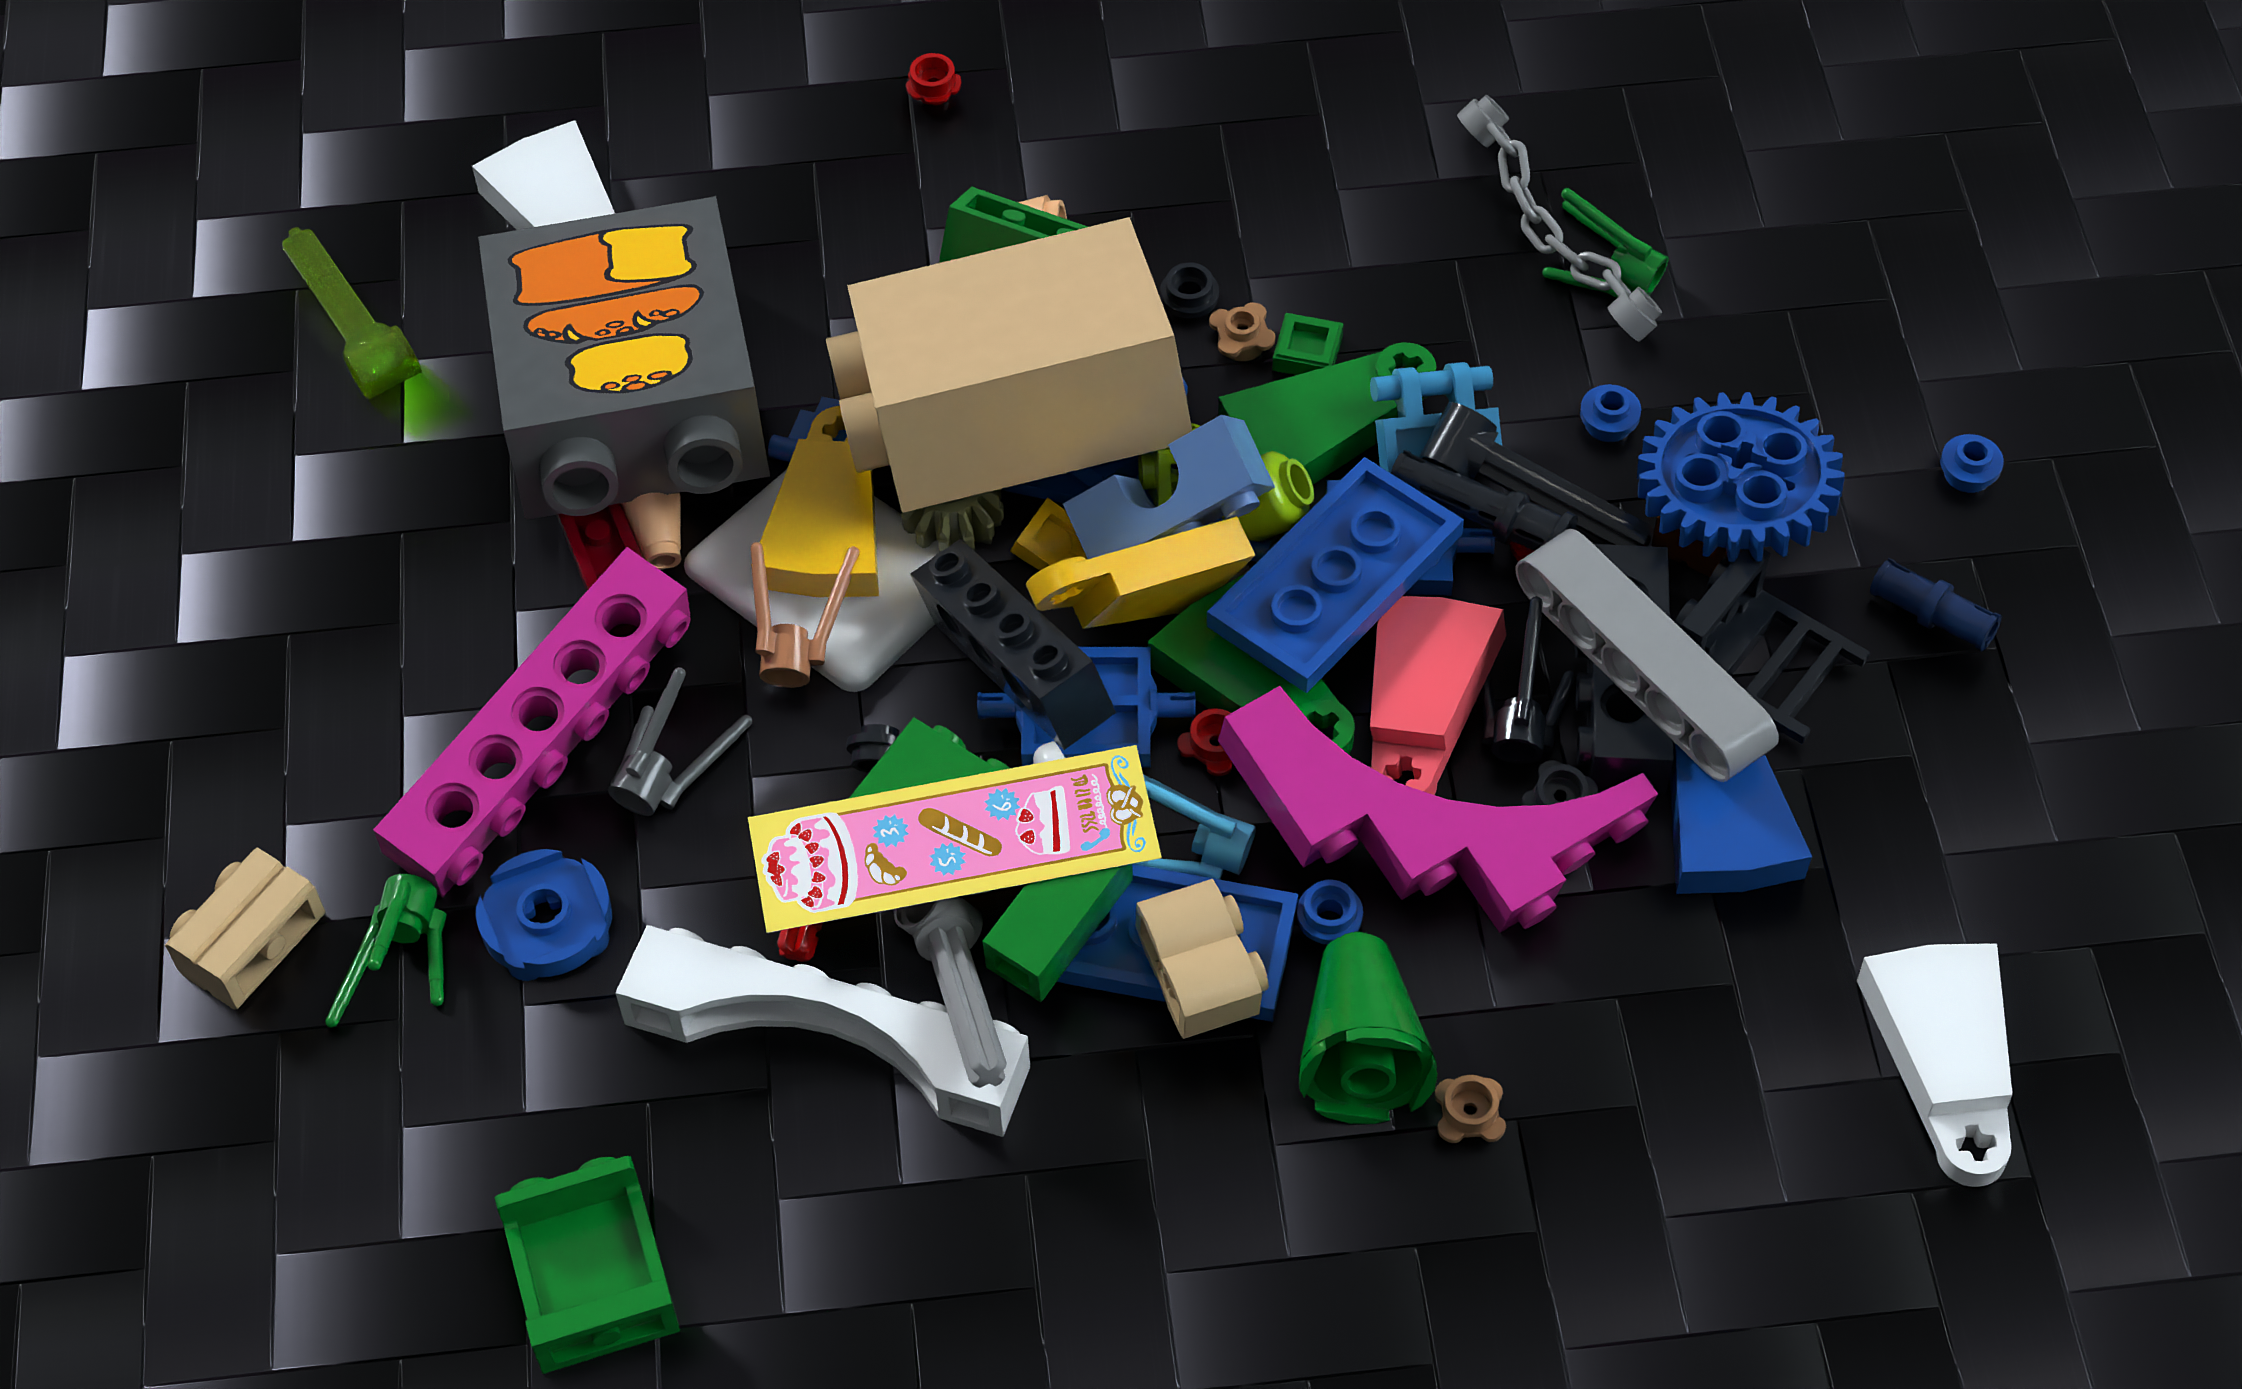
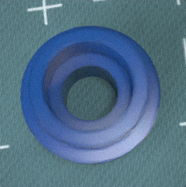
M1612 384L1600 385L1589 390L1583 397L1580 417L1591 436L1604 442H1616L1626 438L1639 424L1641 404L1634 393L1622 386Z
M1964 434L1956 436L1946 443L1941 454L1940 464L1947 482L1952 487L1963 492L1975 493L1986 489L1999 478L2003 469L2004 458L1998 446L1991 440L1979 435Z
M1337 880L1317 882L1307 889L1299 899L1297 905L1298 925L1308 938L1317 943L1328 945L1344 934L1358 932L1362 925L1363 906L1361 900L1343 882ZM1325 911H1333L1339 914L1341 918L1326 920L1318 915Z

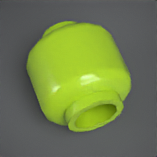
M1269 451L1260 455L1275 488L1257 497L1260 505L1256 509L1238 517L1248 540L1263 542L1290 530L1308 513L1309 505L1314 499L1312 481L1304 466L1298 460L1289 459L1284 454L1275 451Z

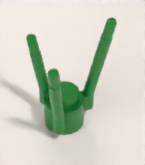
M1565 188L1562 190L1561 195L1565 199L1562 203V208L1616 247L1611 259L1619 264L1621 268L1620 279L1631 293L1637 287H1640L1650 296L1660 282L1668 265L1669 258L1652 249L1650 245L1633 237L1571 189ZM1546 267L1542 271L1545 278L1607 293L1618 298L1613 289L1599 290L1576 281L1571 275V271ZM1590 276V277H1592V278H1595V279H1598V280H1600V281L1606 282L1605 279H1601V278H1597V277Z
M397 874L387 879L380 905L374 907L370 926L326 1017L325 1023L328 1027L333 1028L338 1025L367 965L372 971L380 969L391 941L404 944L414 943L419 940L420 935L423 933L427 935L430 1001L436 1007L443 1004L444 967L442 932L447 914L434 908L438 893L437 888L431 882L411 874Z

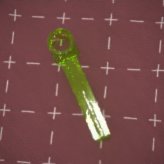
M299 227L289 230V237L282 242L283 250L345 339L346 344L342 356L363 395L370 400L421 373L420 364L397 325L389 327L386 324L374 321L313 231L310 229L301 231Z

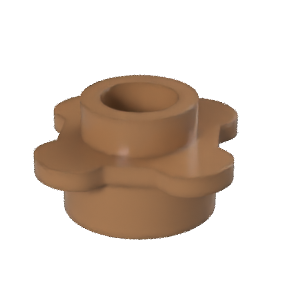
M1252 302L1244 307L1233 308L1230 311L1218 309L1211 314L1209 324L1212 329L1218 332V350L1222 355L1235 361H1249L1257 358L1263 351L1273 347L1275 333L1268 329L1265 323L1267 316L1265 307Z
M1464 1075L1455 1080L1446 1079L1441 1081L1435 1089V1099L1442 1107V1119L1437 1127L1440 1137L1449 1143H1458L1464 1137H1481L1487 1142L1499 1140L1504 1135L1506 1123L1499 1116L1498 1110L1503 1094L1500 1084L1491 1078H1483L1477 1075ZM1466 1106H1473L1477 1112L1473 1115H1468L1464 1112V1108Z

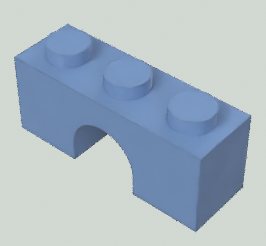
M1220 415L1168 444L1178 467L1179 478L1174 494L1167 502L1158 507H1155L1149 501L1139 479L1120 475H1113L1063 503L1087 559L1202 527L1224 516L1225 520L1236 516L1241 517L1256 509L1260 505L1257 497L1275 488L1245 421Z

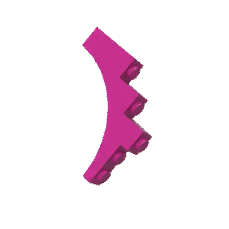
M1281 686L1225 716L1218 742L1303 868L1321 857L1326 863H1331L1341 858L1359 843L1358 836L1401 900L1420 889L1425 896H1429L1449 884L1459 873L1499 933L1517 922H1520L1522 927L1527 929L1550 915L1557 908L1553 900L1566 881L1563 875L1571 873L1589 861L1595 855L1592 847L1610 836L1615 843H1620L1641 830L1648 823L1645 814L1658 795L1642 773L1598 794L1551 805L1496 807L1444 799L1397 783L1352 758L1312 725Z

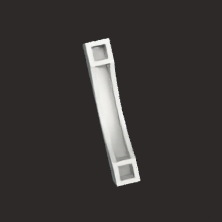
M647 925L616 990L617 1000L625 1025L685 1043L718 1032L756 1026L797 1027L832 1034L868 1049L896 1067L923 1094L940 1119L1001 1137L1005 1134L1030 1069L1028 1036L1020 1034L1007 1023L993 1020L1007 1063L1006 1068L1003 1070L1005 1079L998 1086L987 1084L981 1088L975 1087L968 1080L946 1006L932 1001H923L917 1004L896 998L885 989L871 983H858L855 986L834 980L821 970L809 965L798 964L790 967L769 961L759 952L747 947L734 946L728 949L704 942L697 934L682 928H672L667 931Z

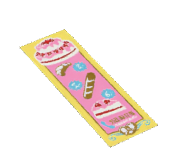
M1137 745L748 817L767 933L1162 858Z

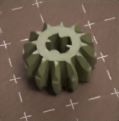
M1001 489L901 513L902 526L907 533L915 534L916 543L922 548H927L934 541L938 540L939 552L945 550L959 539H962L973 550L975 548L974 542L991 545L992 538L995 535L994 528L1001 526V521L1004 518L1003 502L1000 501L1002 499Z

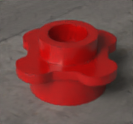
M1217 708L1206 709L1194 718L1190 732L1183 733L1178 738V751L1184 757H1194L1205 764L1209 774L1224 776L1231 772L1232 761L1221 745L1214 746L1210 741L1218 740L1224 718L1231 714V712Z

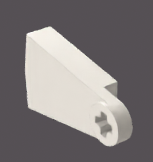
M575 120L523 138L472 166L479 193L516 230L615 214Z
M1997 943L1925 945L1864 957L1857 983L1934 1145L1940 1167L1948 1177L1962 1185L1980 1187L1993 1183L2002 1175L2011 1154L2007 1107L2012 1097ZM1965 1137L1973 1138L1977 1147L1989 1148L1985 1153L1983 1161H1974L1970 1151H1959Z

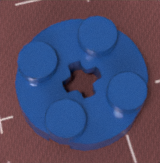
M540 849L513 857L499 866L490 877L492 885L485 892L483 901L481 896L479 897L476 906L477 925L489 954L495 961L507 967L510 974L516 979L530 981L538 977H551L567 973L583 965L591 957L603 953L607 948L610 940L608 931L612 921V905L606 883L602 875L591 863L582 858V864L574 859L563 858L562 851ZM547 902L552 910L562 908L561 912L550 922L534 923L529 920L536 916L535 906L540 903Z

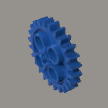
M1724 392L1719 393L1717 406L1712 407L1697 397L1694 398L1692 414L1676 406L1672 408L1671 423L1657 420L1654 427V436L1644 437L1642 454L1638 456V498L1646 499L1645 514L1647 517L1660 516L1659 531L1662 534L1680 529L1679 546L1682 548L1690 545L1695 540L1703 542V556L1708 557L1717 547L1726 548V554L1730 562H1735L1740 549H1749L1755 561L1759 562L1762 561L1764 547L1771 546L1779 555L1784 557L1788 553L1789 539L1804 547L1810 544L1811 530L1824 533L1827 530L1828 517L1836 516L1838 513L1845 473L1841 472L1842 453L1833 452L1834 436H1818L1820 421L1817 418L1799 423L1800 407L1796 405L1783 413L1776 411V397L1771 396L1762 407L1754 405L1750 392L1744 393L1740 404H1731Z

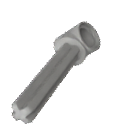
M961 896L894 909L896 924L913 936L918 953L923 958L932 961L968 1080L978 1088L987 1084L998 1086L1005 1079L1003 1070L1006 1068L1007 1063L970 952L982 931L983 917L981 912Z

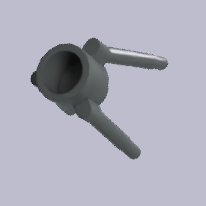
M678 667L673 671L655 711L651 706L643 707L622 763L608 788L610 796L618 804L639 815H653L659 804L672 810L682 792L752 724V718L749 715H743L672 781L669 775L672 770V764L664 756L653 751L685 679L686 672L683 668Z

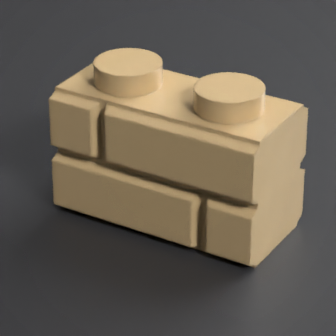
M257 847L242 863L233 862L221 872L216 881L214 893L197 911L194 909L188 910L176 920L170 932V940L165 946L177 970L185 978L203 990L207 989L214 997L236 1010L326 912L315 886L308 879L289 867L285 868L280 861Z

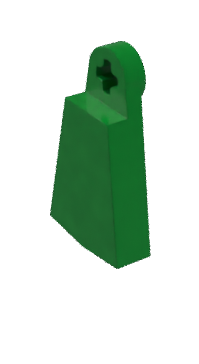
M1396 343L1388 346L1382 352L1220 396L1218 399V416L1225 415L1244 420L1260 455L1269 451H1275L1284 454L1289 459L1298 460L1308 472L1313 485L1377 444L1375 420L1397 418V404L1394 400L1373 401L1370 392L1371 378L1390 376L1394 369L1400 367H1414L1418 373L1436 371V362L1433 355L1426 348L1418 344Z
M1244 574L1192 603L1148 641V647H1151V669L1184 692L1195 691V700L1208 709H1224L1232 713L1281 686L1312 725L1321 730L1329 726L1334 727L1332 741L1349 754L1351 752L1354 742V719L1349 710L1339 703L1322 679L1305 693L1207 627V611Z

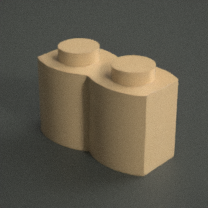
M1210 879L1137 902L1135 925L1150 966L1160 983L1173 1021L1183 1039L1260 1014L1262 992L1269 988L1268 978L1259 954L1256 951L1247 953L1240 938L1237 936L1243 933L1244 927L1239 907L1232 895L1223 897L1215 881Z

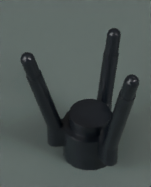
M1538 596L1530 600L1517 697L1507 699L1503 703V708L1497 711L1490 672L1479 693L1484 719L1482 742L1486 745H1492V753L1497 758L1515 764L1533 763L1542 757L1543 752L1553 751L1555 730L1575 681V674L1573 672L1567 671L1564 673L1546 716L1541 712V705L1532 700L1543 601Z

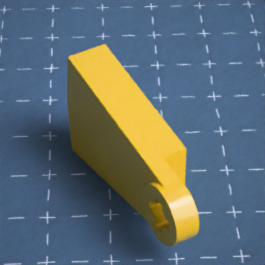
M840 406L830 407L819 413L811 424L807 438L798 439L760 540L764 551L768 590L812 597H829L847 550L855 546L860 552L850 572L852 578L844 597L879 596L873 470L857 473L848 438L845 439V442L833 441L832 438L838 435L839 430H845Z
M1236 516L1085 560L1084 557L1064 559L1034 574L1027 581L1026 587L1037 610L1045 611L1073 606L1082 628L1085 629L1182 613L1192 603L1225 585L1256 555Z

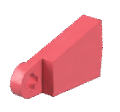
M1402 596L1377 621L1370 730L1373 740L1372 769L1392 780L1399 779L1402 771H1412L1414 779L1408 780L1406 786L1435 795L1437 783L1506 638L1503 609L1443 597Z

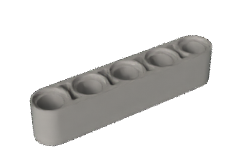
M1574 529L1565 530L1518 561L1516 576L1527 597L1530 600L1535 596L1540 597L1543 601L1542 612L1710 777L1720 782L1728 781L1778 744L1779 735L1776 725L1766 710L1579 531Z

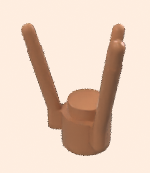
M754 542L751 545V568L758 631L756 653L761 655L759 672L761 680L778 687H801L807 685L810 681L811 666L824 665L826 644L852 578L850 572L859 556L860 551L857 547L852 546L847 550L814 638L809 640L808 631L801 626L794 624L771 626L763 546L759 542Z

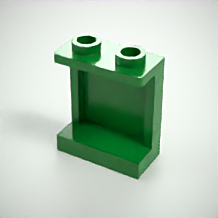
M631 1156L617 1159L613 1157L596 1158L584 1163L577 1171L551 1179L543 1177L529 1178L514 1185L510 1191L495 1196L497 1210L504 1226L527 1317L525 1323L531 1347L542 1374L680 1332Z

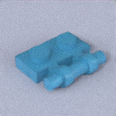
M1466 362L1448 363L1440 371L1418 373L1414 367L1394 369L1390 376L1372 377L1370 392L1373 401L1394 400L1398 411V418L1375 420L1380 467L1391 473L1396 459L1400 453H1403V450L1410 451L1418 457L1420 456L1442 413L1423 415L1422 397L1446 394L1449 402L1464 405L1482 414L1496 425L1498 435L1494 442L1502 445L1498 407L1475 410L1474 392L1491 390L1493 387V373L1490 366L1469 367Z

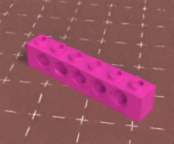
M626 547L373 829L382 853L411 875L425 878L437 888L438 895L442 898L455 883L458 886L465 884L478 870L483 860L482 852L497 835L501 837L508 835L518 825L526 810L524 804L540 786L546 789L560 777L567 765V756L582 739L589 741L599 733L608 719V709L623 692L631 694L641 685L649 672V662L663 646L671 648L682 638L691 620L687 589ZM620 624H631L638 627L632 635L627 637H615L609 634L611 629ZM579 670H592L597 673L593 680L584 684H575L568 681V678ZM539 716H549L556 719V722L550 728L543 731H532L526 728L532 719ZM497 763H508L514 766L512 772L501 779H490L483 776L489 767ZM462 810L472 814L471 818L460 827L448 828L441 825L444 817L451 812Z

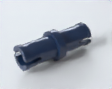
M1890 558L1881 565L1870 587L1871 595L1880 597L1917 616V623L1928 630L1936 626L1975 646L1981 652L1993 640L2002 620L2000 614L1992 613L1953 593L1954 586L1944 580L1934 583L1897 564L1896 561Z

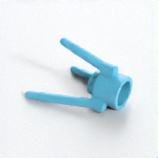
M1143 774L1149 798L1200 823L1191 851L1202 855L1201 862L1155 859L1134 864L1221 880L1224 870L1240 875L1255 837L1256 826L1217 813Z

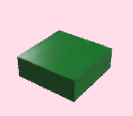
M1285 313L1273 355L1272 371L1299 375L1335 365L1343 337V323Z

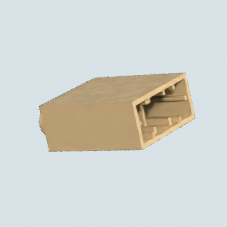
M1130 217L847 285L858 331L826 338L840 396L841 414L856 472L861 473L890 465L902 513L1169 448L1168 444L1192 431L1174 333Z

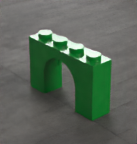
M913 717L849 798L1010 768L999 760L990 758L986 762L966 750L964 742L949 729L940 725H936L932 729ZM1132 864L1025 884L982 941L986 968L1039 1002H1042L1132 882Z

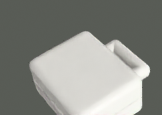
M787 469L693 548L686 556L684 562L685 572L692 580L756 627L751 545L754 542L760 543ZM874 496L879 596L844 597L826 644L824 665L811 666L838 687L850 692L862 691L872 685L935 625L910 574L939 553L938 540L934 541L927 548L920 547L916 543L915 534L907 533L904 530L901 513L876 496ZM768 590L771 626L777 624L801 626L808 631V639L812 640L829 597H812Z

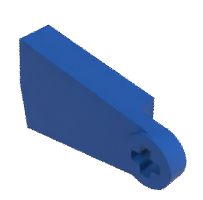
M1673 741L1674 761L1670 774L1676 894L1744 892L1805 879L1812 855L1765 754L1728 781L1720 782L1705 773Z

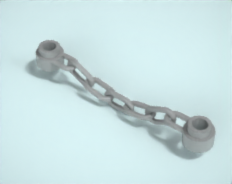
M1485 95L1480 101L1474 98L1457 114V117L1465 128L1485 147L1488 148L1495 141L1501 146L1498 153L1501 183L1507 192L1515 194L1524 212L1521 218V228L1524 234L1540 253L1551 254L1558 251L1570 261L1571 275L1576 281L1599 290L1613 289L1618 298L1607 307L1610 314L1632 338L1640 342L1658 326L1655 319L1662 314L1659 306L1640 287H1637L1631 293L1620 279L1621 268L1614 260L1593 252H1582L1577 255L1562 243L1563 232L1560 226L1545 208L1536 205L1527 187L1530 181L1527 150L1521 141L1511 140L1505 133L1503 125L1509 120V117L1490 96ZM1507 153L1513 158L1519 156L1521 179L1517 176L1509 178ZM1542 219L1555 235V237L1551 234L1546 235L1545 241L1549 245L1542 243L1530 227L1529 221L1538 224ZM1589 260L1608 267L1612 271L1609 269L1604 270L1603 277L1606 282L1580 273L1579 269L1587 271L1589 265L1585 261Z

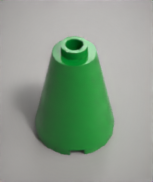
M1350 932L1330 942L1323 952L1299 1065V1088L1304 1098L1307 1094L1315 1101V1110L1326 1118L1348 1124H1377L1390 1121L1389 1110L1409 1103V1109L1412 1112L1421 1107L1435 1091L1438 1074L1436 1059L1388 945L1374 935L1363 932Z

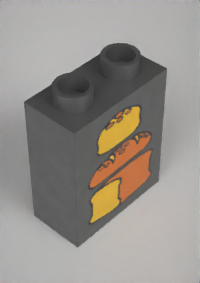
M716 196L478 237L503 431L526 520L558 514L585 516L599 512L608 505L630 502L638 496L647 493L669 495L690 492L707 494L720 491L732 483L770 477L755 385Z

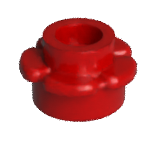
M938 53L924 54L916 58L910 66L906 90L913 99L920 100L927 105H940L947 102L950 95H955L959 92L961 77L955 74L954 64L947 56Z

